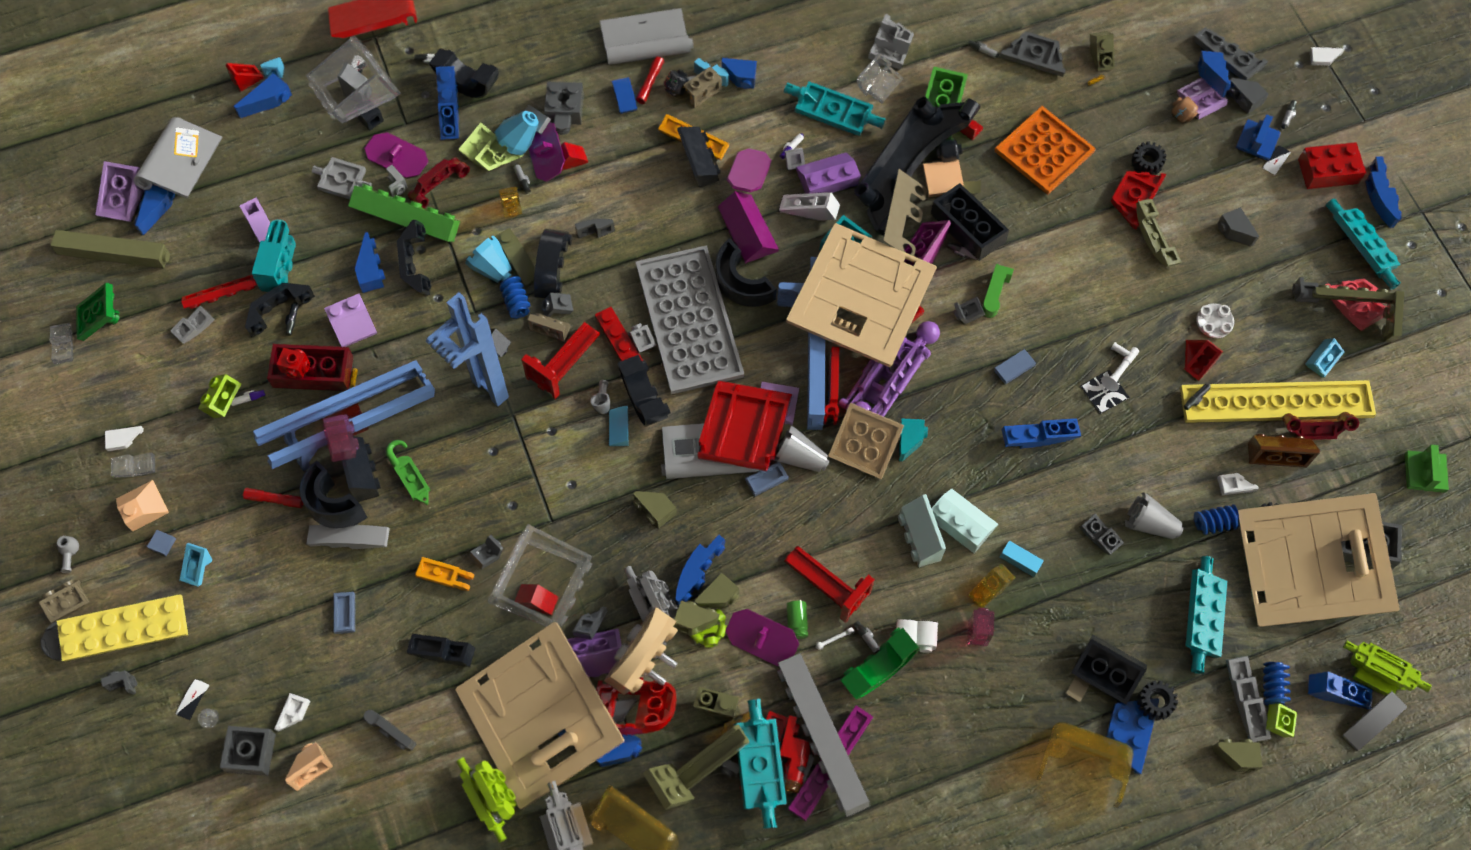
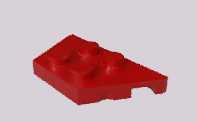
M1127 171L1110 202L1135 230L1139 226L1136 203L1148 199L1153 200L1166 177L1165 173L1150 175V172L1137 173L1135 171Z

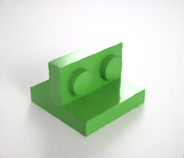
M1430 445L1423 452L1408 450L1405 453L1407 489L1445 493L1449 490L1446 454H1439V445Z

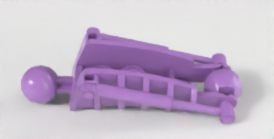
M931 321L923 322L917 328V338L914 342L909 341L905 337L891 367L870 359L862 371L863 374L847 398L840 399L839 406L846 409L847 412L849 404L853 403L881 416H885L921 363L931 355V351L925 345L933 344L938 340L940 336L938 325ZM881 378L886 381L883 386L878 384ZM858 390L859 393H858V394L856 395V397L851 401V399L853 398L854 394H855L856 391ZM867 400L874 404V408L872 409V407L864 401Z

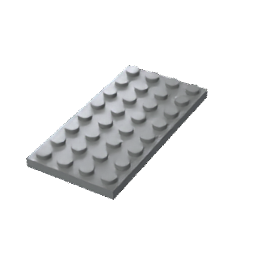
M707 245L635 261L671 394L714 385L718 381L727 382L744 378L745 374Z

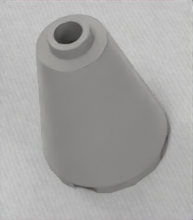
M790 426L778 446L779 452L775 456V461L816 472H820L821 469L825 470L829 463L828 455L793 426Z
M1143 492L1141 493L1142 497H1136L1127 513L1130 516L1129 521L1125 520L1127 528L1169 539L1180 537L1183 527L1179 519L1150 495Z

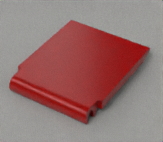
M355 0L328 7L331 36L335 38H347L402 22L408 25V16H412L414 22H417L413 0Z
M718 381L699 439L701 451L698 452V459L767 471L770 460H775L792 394Z

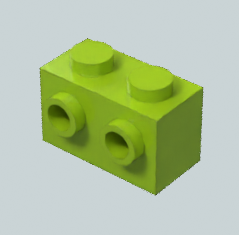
M226 374L214 376L209 382L207 393L200 399L201 404L198 409L213 418L225 417L241 383Z

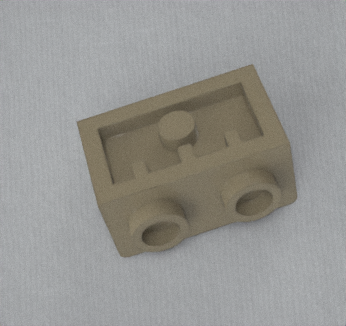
M712 67L707 68L684 84V88L690 93V104L696 108L722 90V77Z
M539 313L536 315L530 314L528 318L531 331L564 342L571 328L569 323Z
M71 579L62 584V589L56 593L54 590H51L42 595L43 600L39 601V604L51 623L90 602L81 588L79 580L73 582Z

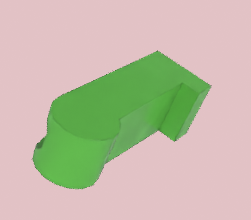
M996 264L982 306L985 317L993 318L997 315L1000 307L999 296L1004 282L1010 283L1014 269Z

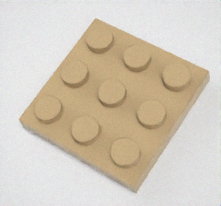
M850 403L828 457L882 479L904 425Z

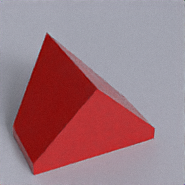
M1186 340L1184 370L1199 381L1217 362L1223 351L1209 340Z

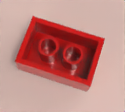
M1357 142L1305 147L1298 158L1307 189L1359 184L1366 174Z

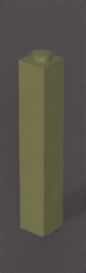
M62 230L55 231L50 245L57 255L163 269L166 262L170 259V253L162 243Z

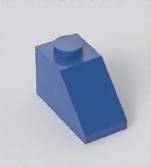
M722 58V68L728 72L729 79L736 87L754 89L757 61Z
M622 735L624 742L599 758L597 764L600 767L628 762L632 757L636 758L642 750L640 746L642 744L641 739L635 735Z

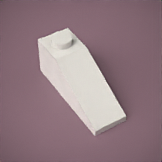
M831 192L783 195L779 211L819 221L836 220L840 204Z

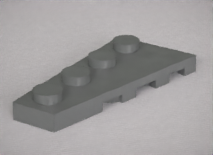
M1206 27L1192 39L1205 51L1222 52L1224 60H1226V68L1242 80L1250 79L1265 67L1268 62L1265 59L1259 60L1254 57L1255 54L1250 51L1246 53L1239 49V45L1226 42L1224 37Z

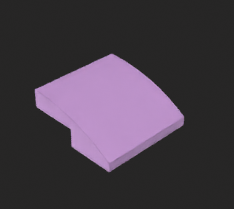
M1203 78L1177 90L1179 97L1182 99L1190 97L1198 106V114L1195 116L1198 119L1227 105L1228 100L1221 97Z

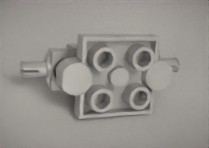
M632 566L626 567L624 571L628 577L627 582L630 587L628 591L642 621L656 607L674 619L678 607L668 594L669 587L664 581L658 580L653 571L644 572L642 577L638 578Z
M552 781L553 788L549 782L547 785L551 796L545 800L548 810H546L547 814L540 816L550 850H584V847L593 845L581 803L572 805L568 801L566 793H559L556 781Z

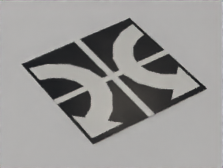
M1110 370L1080 385L1100 414L1130 398L1118 381L1119 389L1117 391H1110L1103 386L1101 379L1104 376L1110 377L1112 375Z

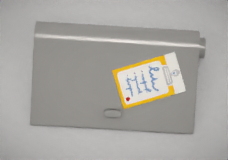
M172 117L134 177V183L144 190L151 189L154 184L188 198L222 140V136L181 118Z

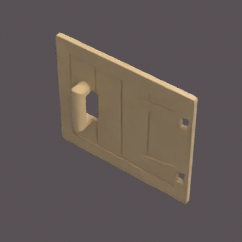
M835 223L786 322L891 367L937 266ZM852 236L862 240L861 244L851 240ZM907 259L909 261H912L915 263V265H909L905 263L904 260ZM839 307L866 318L867 320L863 327L837 317Z
M1376 493L1238 510L1240 531L1258 627L1399 611L1400 608ZM1253 531L1255 542L1248 543L1246 532ZM1365 538L1368 541L1373 569L1370 570L1368 569L1363 539ZM1350 540L1355 570L1352 572L1346 571L1341 541ZM1257 592H1264L1266 603L1259 604Z
M553 622L456 688L459 698L495 765L504 774L508 789L514 792L515 802L519 809L526 808L550 792L547 785L549 782L552 788V781H556V785L559 786L624 742V738L557 622ZM539 639L542 645L532 650L529 645ZM487 674L490 680L480 685L478 680ZM562 730H566L565 734H563L562 736H560L559 738H557L541 750L539 749L538 746H540L541 744H543L544 742H546ZM568 746H575L576 753L550 769L546 762Z

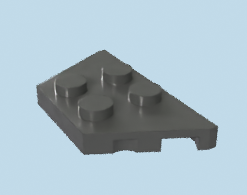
M1025 31L1020 35L1019 39L1014 40L1006 50L1003 49L1000 53V58L1063 77L1065 73V68L1062 65V54L1059 51V41Z

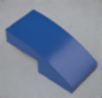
M629 77L613 80L612 85L620 114L636 111L637 105Z

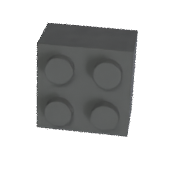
M228 726L220 768L226 773L268 776L276 734L270 729Z

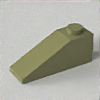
M508 228L494 236L499 241L512 270L521 278L525 288L534 283L535 266L512 230Z

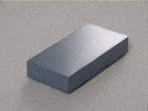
M1024 349L995 367L994 371L1006 385L1034 367L1036 362Z
M777 462L769 466L767 471H759L745 478V481L755 497L787 481L789 477L781 463Z
M354 592L334 593L333 595L334 634L355 632Z

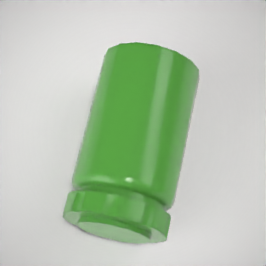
M791 601L787 603L788 628L794 631L797 640L808 637L807 604L804 601Z

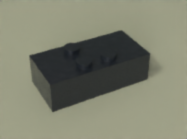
M961 183L933 201L931 215L937 221L949 220L951 223L949 232L978 261L1006 243L1009 229Z

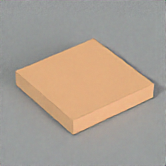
M959 160L923 164L928 197H939L959 183L964 186Z

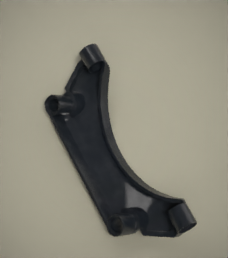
M921 97L915 102L854 192L860 201L869 207L866 212L878 234L885 235L898 170L900 169L911 177L920 163L935 147L971 123L981 108L976 101L968 98L965 103L940 104L939 107L933 106L927 97Z

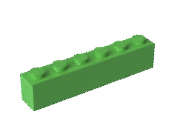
M366 184L361 186L354 185L349 207L405 227L412 220H417L423 223L426 234L448 242H454L460 221L455 219V215L449 213L439 214L438 209L432 207L422 208L421 203L411 201V203L405 202L406 198L397 195L394 197L388 196L389 192L378 189V192L374 191L372 186Z

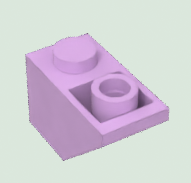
M257 198L239 205L258 241H265L270 221Z

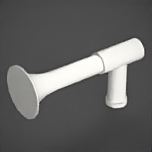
M1115 342L1111 350L1118 352L1125 358L1110 377L1104 376L1101 379L1103 386L1110 391H1117L1119 389L1117 383L1119 377L1139 353L1136 347H1132L1128 351Z

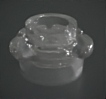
M204 709L198 715V721L202 727L212 728L218 722L219 714L214 709Z

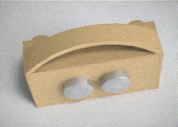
M657 607L648 613L642 624H636L629 633L627 640L630 642L628 645L624 643L615 654L614 659L616 663L604 679V682L623 695L628 692L634 694L635 691L639 690L644 682L640 679L641 675L644 677L647 675L663 686L666 679L652 670L655 664L651 659L654 658L656 660L658 658L670 667H676L677 662L663 653L666 646L662 643L663 641L667 643L669 639L671 640L674 637L677 629L673 626L677 621Z

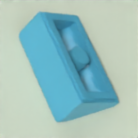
M1335 338L1325 339L1305 365L1323 378L1345 351Z
M628 406L609 410V446H629Z
M1011 541L1007 543L1000 555V558L1032 577H1035L1044 561Z

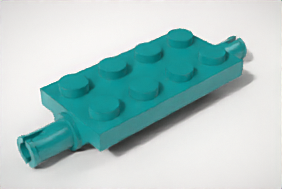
M808 81L806 87L802 86V88L787 82L784 88L785 94L795 96L799 100L795 108L796 113L860 136L867 124L879 127L880 129L885 124L886 118L871 114L874 105Z
M1336 198L1328 201L1325 206L1334 215V220L1343 229L1378 277L1384 280L1390 290L1398 287L1401 282L1391 272L1392 269H1396L1400 265L1397 256L1388 249L1386 242L1378 236L1373 225L1367 222L1363 212L1357 208L1344 210Z
M1202 556L1200 559V569L1192 570L1186 647L1191 648V655H1193L1191 672L1195 674L1204 673L1206 656L1222 657L1228 581L1212 574L1214 558L1210 556Z
M761 699L747 700L750 716L748 722L734 724V726L739 725L750 741L749 744L737 752L744 809L758 807L761 809L763 829L777 827L774 808L776 805L787 804L776 719L765 720V718H762Z

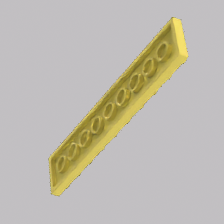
M1369 380L1210 384V390L1202 397L1203 400L1197 406H1193L1189 410H1185L1183 407L1185 423L1282 420L1283 416L1287 413L1297 416L1300 420L1337 419L1342 412H1348L1357 418H1374L1376 416ZM1204 384L1182 385L1180 387L1182 405L1184 406L1189 398Z

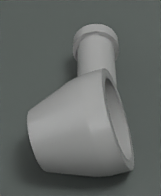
M607 380L599 381V392L591 398L592 407L600 414H605L610 409V398L606 393L609 384Z
M62 536L57 540V549L63 555L61 572L71 573V556L78 551L79 543L71 536Z

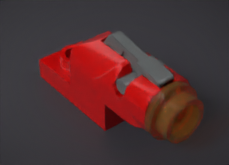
M789 715L780 755L781 760L786 761L784 762L783 776L785 791L798 793L806 780L814 757L810 754L808 741L793 737L797 736L800 724H796L797 717Z

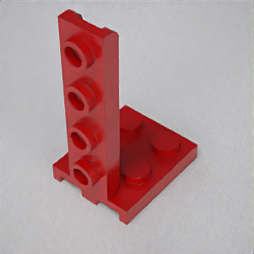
M584 322L545 367L541 365L542 363L536 357H530L525 354L521 361L526 379H531L538 384V388L548 391L556 399L560 395L558 382L598 338L600 332Z
M796 546L784 560L786 564L840 606L842 609L840 619L845 623L854 611H857L865 598L871 594L875 579L869 574L865 579L860 578L854 586L855 590H853L799 546Z

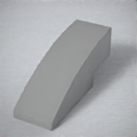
M1390 692L1373 708L1367 711L1342 736L1356 751H1359L1401 714L1407 706L1393 692Z

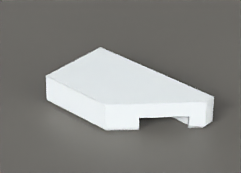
M1312 47L1310 49L1311 65L1329 66L1343 53L1344 48Z
M137 426L105 431V449L107 451L127 449L138 434L144 431L143 427Z
M1238 473L1219 475L1217 477L1222 496L1255 492L1259 488L1257 485H1253L1245 480V477Z
M290 693L274 729L281 731L302 721L310 700Z

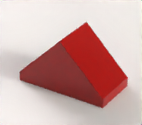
M226 63L225 65L231 80L241 92L264 77L255 65Z
M566 142L561 145L565 159L562 171L588 163L582 146Z
M521 584L514 603L552 616L559 597L538 584Z

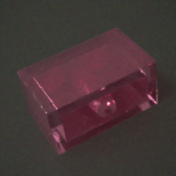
M347 414L324 418L323 429L332 462L355 458L356 450H359L357 438H353V421H349Z
M977 608V610L973 611L968 621L967 644L988 646L994 635L995 612L989 611L987 608Z

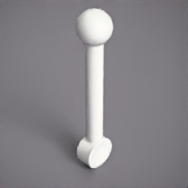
M851 627L824 642H817L816 648L821 650L823 646L853 633V628Z

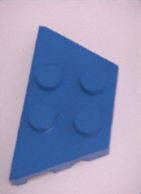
M1150 699L1151 703L1158 707L1160 699ZM1130 701L1127 704L1123 702L1115 703L1104 744L1111 751H1114L1123 762L1131 766L1137 775H1140L1155 718L1150 720L1148 714L1144 716V710H1139L1141 705H1137V701Z

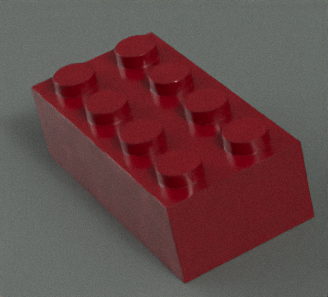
M273 344L267 379L272 388L346 391L349 389L353 355L349 347ZM283 348L299 349L305 352L310 361V368L308 372H305L303 378H290L280 372L276 364Z

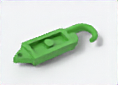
M402 440L390 442L386 447V456L413 501L418 500L429 505V492L431 490L409 456L397 458L393 452L395 446L402 445L404 448H407V444Z

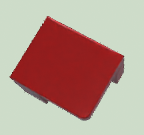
M972 120L960 132L973 140L983 130V126Z

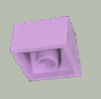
M360 294L324 308L341 347H347L377 334Z

